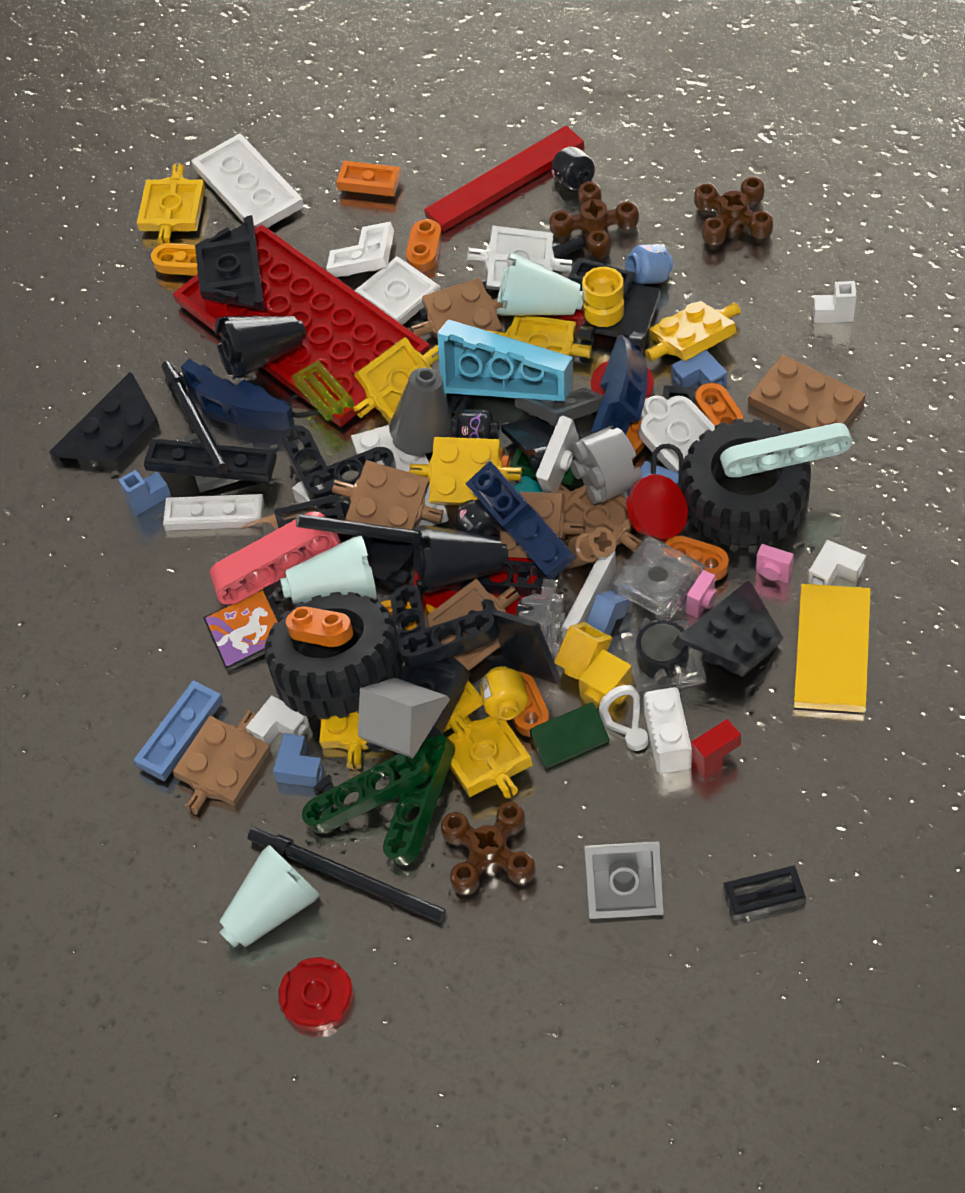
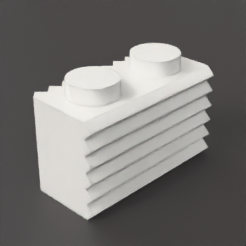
M673 687L646 692L644 694V717H646L656 772L663 774L690 769L692 767V748L678 688Z

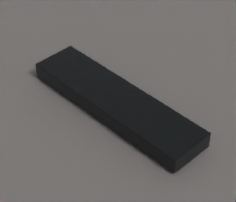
M152 438L143 464L146 471L270 483L277 454L276 450L217 445L228 465L226 473L218 474L201 443Z

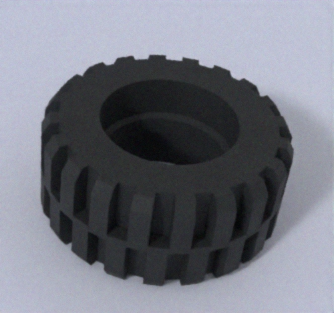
M735 419L732 424L727 425L726 422L716 425L714 431L706 430L699 436V441L696 440L691 444L688 454L684 457L682 489L687 502L690 521L697 529L703 528L705 536L712 540L716 537L720 539L721 544L727 546L734 543L739 544V548H749V544H757L760 547L761 544L769 545V540L774 539L775 542L786 537L787 530L792 532L799 525L800 519L806 514L809 502L811 482L810 461L757 473L774 483V486L762 493L754 495L736 494L718 484L722 478L727 476L720 460L724 450L735 445L789 434L788 431L783 433L781 432V427L770 423L769 426L765 425L762 420L753 419L752 422H744L743 419Z
M332 592L330 596L325 597L318 595L311 597L312 600L304 603L302 601L294 605V609L305 606L347 615L350 618L353 635L348 642L336 647L297 641L289 636L285 622L291 612L286 611L280 616L279 623L275 622L272 626L264 648L266 651L265 658L277 695L288 708L310 718L313 715H316L319 719H329L330 716H337L338 718L348 717L349 713L355 711L359 714L360 688L392 678H399L403 670L402 665L404 661L398 651L396 627L393 617L384 605L366 595L361 597L358 593L348 592L347 595H342L340 592ZM343 652V653H341V654H338V655H335V656H332V657H327V656H330V655H333V654H336V653Z

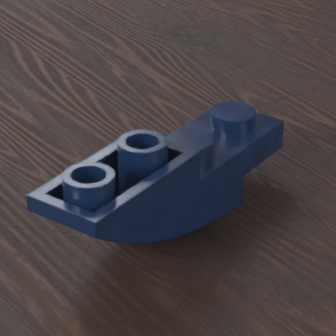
M623 335L617 337L600 386L605 390V394L591 429V434L613 426V429L618 427L626 435L630 423L639 421L642 414L648 384L646 361L643 354Z
M188 359L181 366L187 387L196 392L201 409L225 421L259 430L285 431L287 428L295 426L290 405L282 399L277 400L260 385L256 384L254 386L243 379L235 386L229 379L218 377L209 367L204 364L199 365L191 359Z
M491 461L465 483L550 580H553L577 558L560 536Z

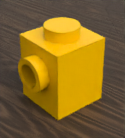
M586 622L571 625L567 630L554 663L564 668L563 671L566 675L579 679L602 649L608 651L613 637Z
M602 649L579 678L580 697L586 704L593 702L596 708H599L601 700L609 691L622 685L632 684V665ZM627 695L616 698L610 704L608 712L610 713L616 704H622Z

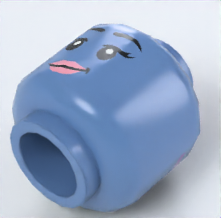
M660 244L637 245L627 255L625 269L636 272L635 283L638 285L662 284L667 280L673 269V259L667 249Z

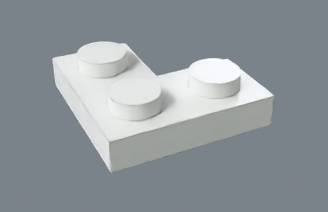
M391 222L362 227L359 245L331 250L326 270L335 277H348L356 273L378 271L386 268L394 235Z

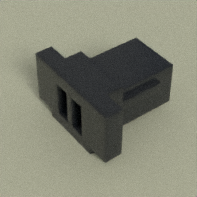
M330 774L313 787V791L322 794L334 788L331 784L332 776Z

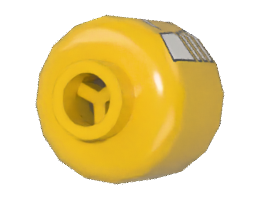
M500 666L491 669L481 679L479 685L484 710L489 716L496 719L511 720L526 709L529 702L523 676L518 671Z

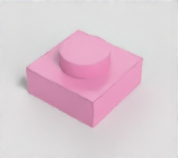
M761 544L757 553L756 573L772 581L779 580L788 583L793 573L794 554Z
M705 570L701 572L687 594V614L698 619L704 608L710 609L718 593L714 589V574Z

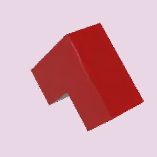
M728 718L691 741L692 765L704 779L720 770L723 765V757L741 746V733Z

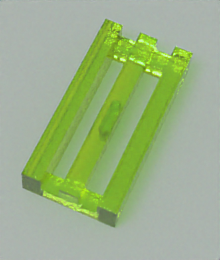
M319 360L292 375L294 384L327 421L333 419L332 414L334 413L342 414L344 407L347 406L350 409L354 406L353 398ZM316 371L340 400L336 401L312 373ZM303 378L310 382L330 406H327Z

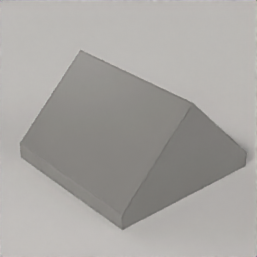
M397 678L360 688L358 736L362 740L413 759L450 699L441 693Z
M659 841L585 846L589 919L664 915Z

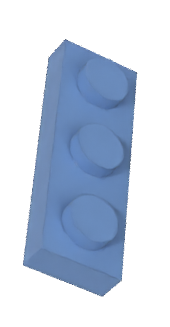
M193 680L133 761L136 767L165 781L208 717L213 716L223 703L222 695Z

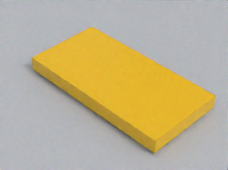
M801 584L794 708L865 713L871 588Z

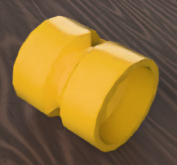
M610 267L591 269L585 274L582 281L585 319L597 327L615 325L624 316L623 277L616 269Z

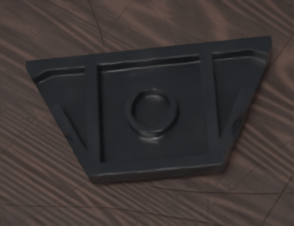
M249 215L243 218V225L232 231L227 227L219 231L214 237L207 238L195 245L199 290L203 299L265 310L253 216Z
M129 372L49 451L53 461L61 462L62 458L78 459L79 464H100L104 467L118 468L159 427L157 417L134 375Z
M747 581L679 634L672 645L681 651L686 645L703 652L702 660L714 665H721L726 670L743 677L776 649L784 637L755 588Z
M454 657L417 668L408 667L405 664L398 678L446 695L450 699L425 739L443 734L471 675L466 667ZM370 742L366 743V746L375 753L388 750Z

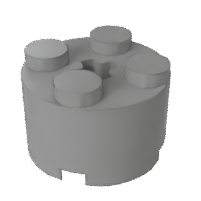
M609 426L572 444L575 458L570 465L572 473L577 479L582 478L586 486L588 498L593 504L605 502L631 490L634 482L642 479L640 467L634 469L631 460L636 457L635 450L627 436L618 427L613 429V426Z

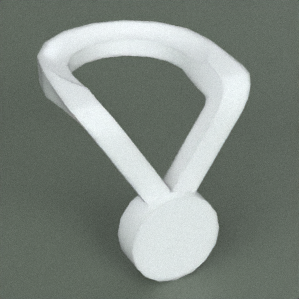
M622 685L609 691L599 705V715L603 725L626 735V745L629 749L634 751L643 750L647 747L649 738L647 732L639 728L640 696L637 690L631 685ZM623 695H631L633 700L631 729L613 722L608 712L610 704L616 698Z

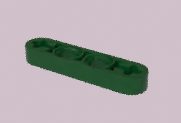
M444 734L427 738L419 749L432 762L431 781L425 788L419 789L416 786L401 794L383 843L384 854L400 866L412 863L418 856L455 752L454 743ZM415 762L414 764H412V766H413V770H412V771H414L415 769H417V767H416V763H417V762ZM419 806L420 812L414 820L407 822L409 811Z
M420 749L413 759L398 754L308 801L303 807L302 819L315 833L323 834L425 782L432 773V762ZM415 762H417V763H416L417 769H415L414 771H412V770H413L412 764H414ZM398 770H400L398 773L402 776L401 778L396 774ZM390 776V782L384 789H375L376 783L380 778ZM359 792V797L353 805L344 806L345 798L350 793ZM320 811H322V812H321L322 818H320L319 820H317V819L319 818V814H318V813H319Z

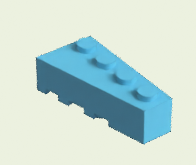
M449 319L437 333L439 372L443 380L445 393L565 401L573 388V357Z

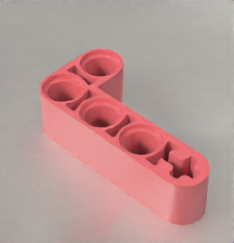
M309 512V513L305 514V515L325 517V516H324L322 513H320V512ZM295 519L215 563L211 567L209 575L218 600L222 604H235L286 577L285 570L342 542L338 533L296 527Z

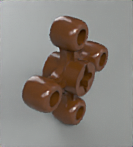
M756 176L747 177L741 184V191H728L722 196L718 194L717 188L711 183H702L697 186L694 192L695 206L700 211L708 212L715 210L718 213L717 217L708 218L703 224L702 238L706 244L718 246L725 241L726 231H739L745 226L749 228L751 235L756 239H766L771 236L774 225L772 215L764 210L754 213L749 208L750 205L759 204L764 198L765 185L762 179Z
M588 181L581 184L578 189V202L581 206L580 213L571 215L565 210L555 211L550 216L549 228L553 236L559 239L567 238L574 230H581L583 236L587 238V251L589 255L596 259H602L608 256L611 251L608 227L618 225L624 230L633 229L639 222V209L634 202L624 201L618 204L616 209L607 210L606 204L601 201L602 192L600 186L595 182Z
M516 802L503 803L497 810L495 824L493 826L483 825L477 829L470 826L468 819L459 812H451L443 818L441 822L443 838L452 845L464 844L470 851L467 861L456 864L450 872V883L454 891L460 895L474 893L479 886L482 871H493L499 867H502L507 872L509 879L518 885L527 884L534 878L536 866L533 857L524 851L512 852L506 845L508 837L511 834L519 833L525 825V812L522 806Z

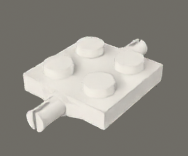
M492 225L490 243L487 249L468 247L467 261L485 262L487 271L486 289H500L504 267L509 268V265H512L513 262L507 260L509 253L518 254L551 271L570 273L572 269V260L554 258L552 250L553 233Z

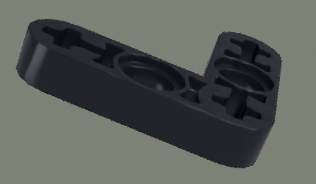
M302 425L291 426L282 435L285 452L310 501L335 495L336 493H332L333 478L354 485L361 476L366 460L375 463L382 461L385 466L396 468L393 452L386 447H375L327 466L310 431ZM299 439L304 449L299 450L294 440ZM306 460L317 461V464L312 468L304 469L300 467ZM353 470L359 473L356 478L351 480L342 478V475L347 471ZM322 485L323 489L319 490L316 486Z
M411 584L403 585L396 589L391 596L397 647L404 663L408 667H422L488 645L499 635L500 629L493 614L489 611H477L429 627L426 602L417 586ZM407 601H410V609L405 607L407 606ZM420 621L415 628L404 630L409 623ZM457 635L452 642L441 644L445 637Z

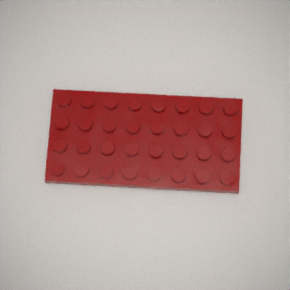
M261 224L255 229L265 310L203 299L199 290L198 274L173 293L174 300L213 331H215V321L217 318L224 316H295L298 321H302L306 331V338L303 339L302 346L262 366V368L342 427L362 410L360 409L355 412L353 407L367 398L364 388L354 376L355 373L404 337L422 355L430 350V345Z

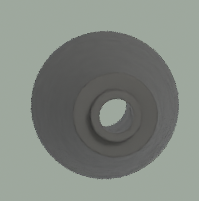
M419 368L410 374L389 424V433L393 438V444L405 454L424 457L425 453L433 452L434 437L452 438V419L441 375L431 368Z

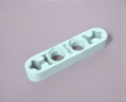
M834 423L735 445L724 450L720 460L725 475L735 478L839 455L847 451L852 446L853 441L845 424Z

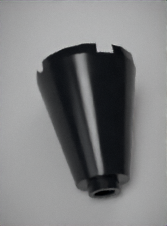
M224 316L217 318L215 321V335L221 333L222 343L217 344L218 353L226 373L233 375L232 379L234 380L242 378L302 346L303 339L306 338L304 324L302 321H298L295 316Z
M427 525L415 527L418 533L413 534L414 570H418L421 573L422 580H416V585L421 594L432 593L502 571L503 564L508 563L507 545L502 544L499 537Z

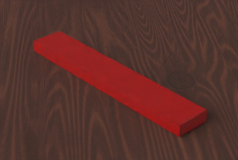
M566 125L424 209L425 216L436 221L443 233L551 169L555 155L562 149L567 147H576L580 150L585 149L584 141Z

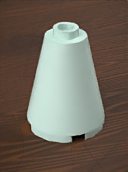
M509 253L507 260L513 262L512 265H509V268L504 267L497 302L503 303V308L496 309L497 315H573L576 309L581 310L584 297L583 291H580V284L518 254Z
M362 536L353 537L285 570L286 577L280 579L284 598L291 597L292 603L298 604L302 601L304 603L312 600L311 597L318 595L325 597L330 596L332 592H340L342 595L353 592L358 593L361 597L366 595L376 600L377 595L373 573L366 557L368 554Z
M268 845L259 855L219 922L224 928L219 933L234 947L239 943L247 947L315 902L320 894Z

